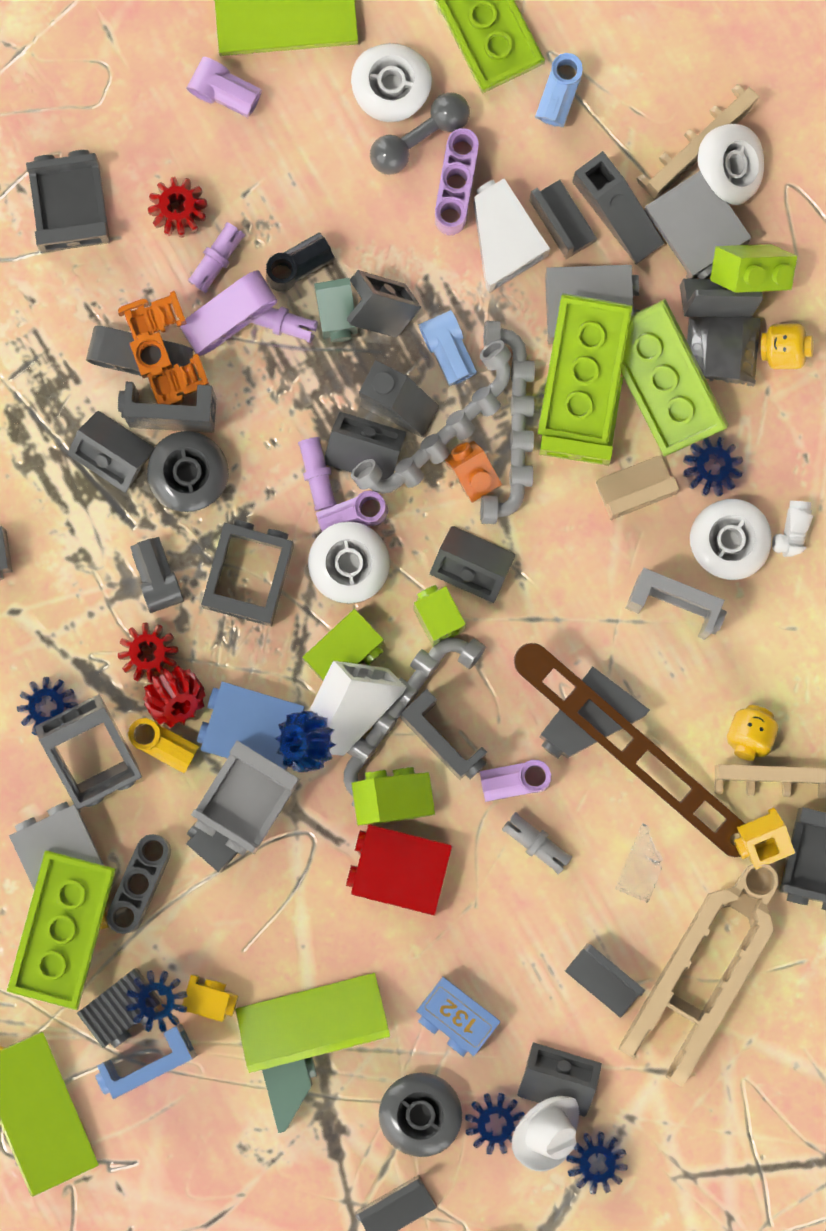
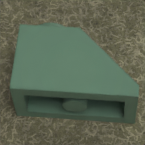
M350 278L314 283L323 339L330 338L331 342L350 340L352 338L351 334L358 333L357 327L351 326L347 321V317L354 310Z
M313 1057L262 1070L278 1133L286 1131L313 1085L311 1078L317 1077Z

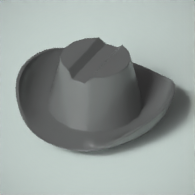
M193 431L176 432L162 439L154 448L147 468L148 484L154 497L165 507L180 512L201 510L215 502L225 490L229 475L227 460L219 446L207 436Z
M429 1073L409 1074L398 1079L385 1092L379 1107L380 1127L388 1142L400 1152L415 1157L433 1156L448 1148L457 1137L462 1123L461 1103L454 1089L442 1078Z

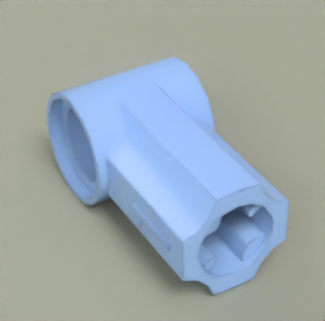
M563 53L557 56L552 63L551 72L535 118L543 123L558 127H564L582 77V62L576 55ZM563 65H570L575 69L576 75L572 79H562L557 74L558 68Z
M451 310L418 324L422 337L431 353L434 352L449 386L459 384L477 374L462 341L464 338L460 326Z

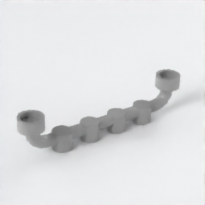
M485 321L483 346L485 348L488 344L501 340L508 344L513 352L510 406L512 416L510 434L511 466L509 473L510 497L506 502L498 503L497 496H482L480 506L481 524H496L497 517L509 516L516 512L523 503L525 487H532L533 466L525 465V452H532L534 445L533 431L526 430V417H533L534 396H526V382H534L535 362L527 361L526 347L521 337L511 330L502 329L500 321Z
M501 340L494 341L488 344L480 353V359L487 369L496 370V377L488 387L478 389L473 394L472 401L463 410L452 413L447 418L446 425L437 434L427 436L422 441L421 448L411 458L401 460L395 467V473L389 478L381 479L383 472L373 459L360 462L351 472V478L362 490L370 488L372 491L385 494L393 492L402 484H405L408 488L418 485L424 478L420 468L428 460H431L433 464L444 461L450 453L446 444L454 436L458 440L467 439L475 431V426L471 421L480 412L485 417L496 413L501 406L496 397L503 392L510 379V365L508 361L511 358V352L505 343Z
M446 638L435 645L429 653L423 649L418 652L410 664V667L416 671L408 681H405L403 678L399 679L406 686L404 693L375 722L368 736L365 739L361 737L347 752L352 757L344 770L343 781L346 790L352 796L351 783L358 781L360 769L372 757L382 739L392 730L400 714L414 700L419 689L434 673L444 655L448 652L461 654L458 662L470 670L486 649L485 645L475 638L469 643L460 638Z

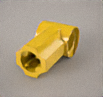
M140 718L129 727L128 739L135 748L185 774L199 748L198 745L148 718ZM142 724L152 726L155 731L154 740L147 745L139 744L135 739V730Z

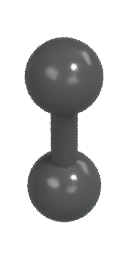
M443 93L432 103L431 117L402 138L395 135L379 137L370 149V160L373 167L380 173L393 175L402 171L409 160V149L438 129L445 132H453L466 125L470 116V108L467 101L457 93Z

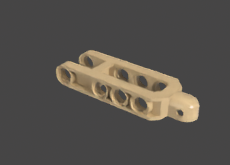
M753 864L747 866L734 887L707 894L619 1046V1050L635 1059L643 1040L650 1031H653L666 1007L695 1023L666 1074L667 1079L681 1087L689 1078L774 932L767 905L778 886V876L770 865L762 864L757 866L761 867L757 870L754 869ZM730 906L748 917L751 928L704 1009L701 1011L674 995L673 990L683 972L692 964L691 959L698 946L709 935V928L720 909Z

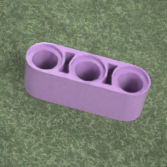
M466 128L454 130L449 135L445 150L435 207V225L441 233L446 235L459 233L464 228L467 219L478 156V138L473 131ZM464 141L471 145L472 150L465 155H461L454 151L453 146L458 142ZM459 175L465 179L466 184L462 188L455 189L448 185L447 180L451 176ZM447 209H454L460 214V218L454 223H448L442 219L441 214Z
M256 270L237 280L185 319L187 324L180 326V329L194 352L202 356L217 348L277 303V299L260 271Z

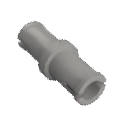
M515 812L511 816V820L507 821L502 831L527 849L525 852L531 857L533 855L537 856L551 867L555 873L560 874L564 869L563 866L569 863L572 856L547 838L548 833L544 830L539 832Z

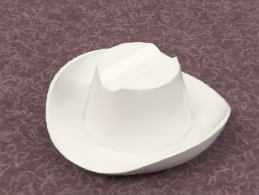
M388 43L369 48L358 57L352 70L351 84L355 99L365 113L379 121L399 122L415 114L425 103L431 90L432 75L426 60L415 50L405 45Z
M727 124L713 129L704 137L698 151V166L701 174L714 193L723 201L732 205L745 203L755 194L763 177L764 155L761 142L751 129L740 124Z
M725 499L709 505L696 517L690 531V546L694 557L707 572L722 579L740 580L756 573L767 560L771 548V530L765 515L756 506L740 499Z
M341 522L326 528L315 539L309 552L308 568L314 585L324 596L339 603L352 604L371 598L382 588L389 574L390 557L384 541L373 529L357 522Z
M567 1096L545 1099L535 1105L520 1120L513 1133L512 1150L521 1164L534 1171H547L557 1167L568 1157L576 1145V1131L579 1121V1106L576 1099Z

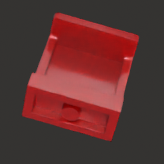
M368 824L367 832L359 831L355 851L361 852L358 867L353 865L350 867L346 886L352 887L351 895L435 916L452 845Z

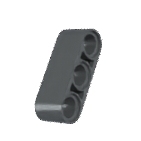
M94 326L86 361L96 366L141 376L129 344L134 341L132 333L104 326ZM163 340L173 368L175 364L181 367L190 363L193 354L192 348ZM148 346L141 353V360L148 365L157 363L161 358V351L155 346Z
M146 835L135 848L107 914L110 928L117 933L126 934L134 932L143 921L171 856V846L162 836ZM151 841H158L163 846V855L157 861H150L145 856V847ZM136 874H143L147 877L149 886L146 892L138 895L131 890L130 881ZM122 907H128L134 913V921L127 928L119 926L115 918L117 911Z

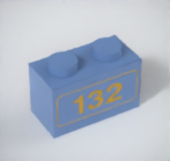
M443 976L416 1010L422 1015L418 1022L433 1034H436L438 1030L450 1037L446 1044L463 1057L467 1052L475 1056L501 1022Z

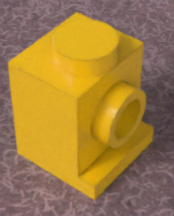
M775 808L769 809L768 815L737 827L740 838L734 840L736 848L742 860L749 858L755 870L761 868L757 866L771 864L795 853L786 826Z
M190 975L180 1010L220 1022L225 1020L226 1015L233 1016L238 995L225 991L226 984L205 979L203 985L198 983L200 976Z

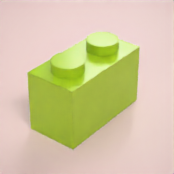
M772 244L716 246L710 281L735 293L792 290L797 255Z
M433 585L417 594L418 601L414 602V612L432 647L440 643L441 640L453 638L465 632L466 624L446 586L438 590L437 586Z
M354 608L312 647L302 659L324 681L333 661L372 664L384 652L380 648L384 643V639Z
M414 767L392 770L393 776L387 777L386 770L365 773L366 780L352 782L357 826L435 815L429 772L415 774Z

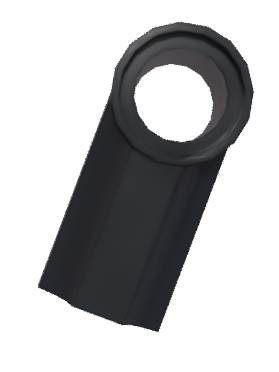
M319 232L284 253L279 252L272 255L266 264L267 283L276 291L290 290L297 281L334 261L335 256L328 242ZM284 265L291 270V275L288 278L279 279L272 274V270L276 266Z

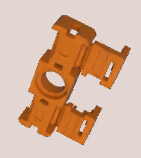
M175 291L170 292V295L150 302L152 306L149 305L146 299H140L119 307L118 314L119 316L125 315L134 339L129 344L143 379L148 377L157 404L180 405L184 402L183 394L179 396L177 394L184 392L185 395L196 392L198 385H209L199 355H193L194 358L190 359L191 363L179 367L178 364H175L173 368L160 332H157L160 330L162 333L166 332L165 327L175 323L177 327L187 324ZM171 304H172V306H173V308H174V311H175V314H176L177 318L180 319V320H178V321H176V319H175L174 313H173L172 308H171ZM148 346H155L161 351L160 360L152 365L145 364L141 360V353ZM193 364L195 365L199 378L202 379L200 381H198Z

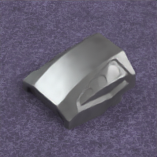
M746 316L689 317L687 343L705 379H709V381H713V379L723 380L726 383H741L743 385L746 382L747 386L754 387L756 383L760 318Z

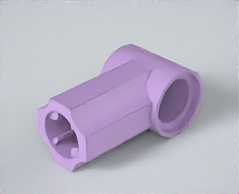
M202 57L186 88L192 95L205 102H217L247 118L253 113L262 93L260 88L230 74V71L224 65L208 57Z
M369 490L360 493L355 498L316 512V516L322 531L341 522H357L366 526H377L386 519L388 507L379 493ZM368 500H376L380 503V511L374 517H366L362 514V506Z
M530 760L525 763L479 771L485 802L540 793L545 791L551 782L550 769L540 760ZM539 767L544 770L546 778L540 786H531L525 781V774L529 768Z

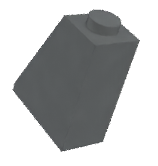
M376 360L359 391L360 407L422 438L426 434L439 408V405L408 376Z
M593 666L582 680L631 724L645 717L650 709ZM590 699L577 712L605 737L623 729ZM561 710L557 712L539 736L544 740L541 746L557 759L561 755L569 758L597 743L596 740Z

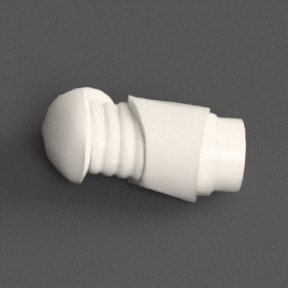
M790 501L783 532L784 535L776 534L772 540V549L776 553L782 552L784 557H792L806 549L803 545L806 532L813 518V515H811V502Z

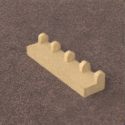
M737 84L732 89L737 99L723 112L717 106L709 110L710 114L715 118L714 121L699 135L689 129L684 136L690 143L673 159L667 153H663L659 159L665 167L651 180L643 174L637 178V182L654 200L659 198L698 161L700 144L710 131L722 125L737 124L756 106L759 96L750 87L744 90Z
M724 764L715 766V794L723 793V780L747 781L746 793L753 796L755 795V782H781L783 797H790L791 783L818 784V798H826V768Z

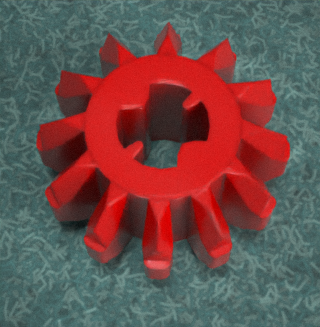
M171 177V187L167 188L162 182L157 184L161 195L150 193L149 199L155 205L148 207L147 210L149 215L157 216L153 221L155 228L165 225L164 233L166 236H170L174 228H177L179 237L183 238L185 237V227L188 226L191 231L196 232L198 227L194 220H206V214L201 210L206 208L208 203L206 199L199 198L203 193L200 186L190 189L191 180L185 178L181 186H178L176 177ZM178 201L179 205H181V202H183L184 210L177 213L175 209L174 213H172V203Z
M145 622L142 623L141 627L142 635H139L131 627L128 631L134 640L132 642L123 638L120 640V644L129 648V651L118 653V659H131V661L123 666V671L129 673L137 667L133 679L140 682L144 673L147 672V680L152 684V676H155V671H158L161 676L164 672L162 667L165 664L173 668L177 666L176 661L167 657L168 655L179 653V648L177 646L166 647L174 639L172 633L166 634L160 639L163 632L162 625L158 624L154 628L153 633L150 634L149 624ZM148 645L152 648L155 645L157 647L153 652L156 657L154 660L149 661L145 658L144 662L141 661L140 657L144 654L141 649L143 646Z
M179 665L172 672L164 668L161 676H152L153 683L144 687V706L153 720L157 721L159 725L166 724L170 728L177 722L184 725L189 717L197 718L196 710L205 707L203 698L206 694L203 685L195 673L190 669L184 670Z

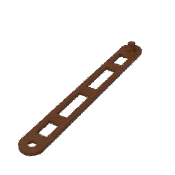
M527 643L517 650L514 656V666L523 678L726 855L741 857L736 845L730 842L733 834H739L737 827L745 824L741 819L547 649L537 643ZM553 668L575 686L565 700H562L542 682ZM588 699L633 737L622 751L577 713ZM647 750L691 788L680 802L636 764ZM704 801L726 818L715 832L694 815V812Z

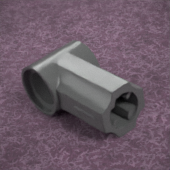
M160 538L147 539L131 546L132 556L142 583H140L141 590L149 612L153 613L184 602L175 573H171Z

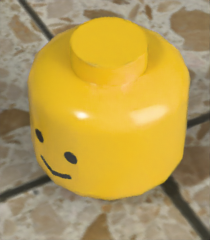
M773 324L769 327L767 333H762V361H767L772 369H800L804 366L806 357L813 356V336H806V331L802 324Z
M749 705L746 709H740L735 713L727 733V742L735 749L734 754L737 757L753 761L755 757H765L771 752L779 729L778 723L774 719V714L768 709L757 705Z

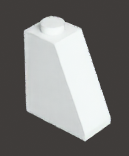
M505 179L497 183L494 180L488 181L477 189L478 195L474 197V211L484 281L489 293L548 257L550 250Z
M333 661L299 734L309 744V749L317 755L328 756V754L344 756L404 693L406 686L389 668Z

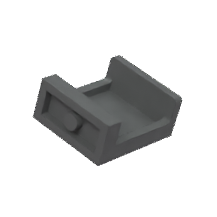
M76 150L68 154L69 157L55 158L54 155H40L35 157L33 162L26 163L36 224V245L41 253L110 243L100 165L96 153H89L88 150Z
M126 381L125 391L119 390L118 412H121V417L125 418L130 428L214 433L217 398L212 386L198 385L196 406L139 403V392L134 382Z
M426 689L400 714L401 720L459 780L465 775L471 780L485 766L486 762L483 758L486 756L487 751L481 747L469 760H465L423 717L437 702V699Z
M805 807L798 808L791 838L795 853L787 856L779 892L788 894L786 901L808 906L809 900L822 902L821 909L826 911V813Z

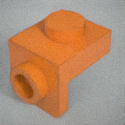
M475 441L457 445L445 459L447 465L453 470L467 498L472 503L502 485L484 450Z

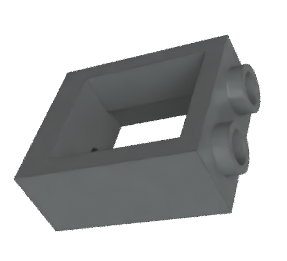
M234 520L233 525L224 523L201 606L203 609L272 627L294 543L291 540H287L289 534L278 530L268 529L267 534L254 531V525L245 521ZM231 536L281 549L266 607L216 594Z
M100 694L35 726L38 739L77 810L84 806L91 807L103 800L104 796L116 790L128 789L135 784L137 779L142 777L135 758ZM104 723L124 761L77 784L56 746Z

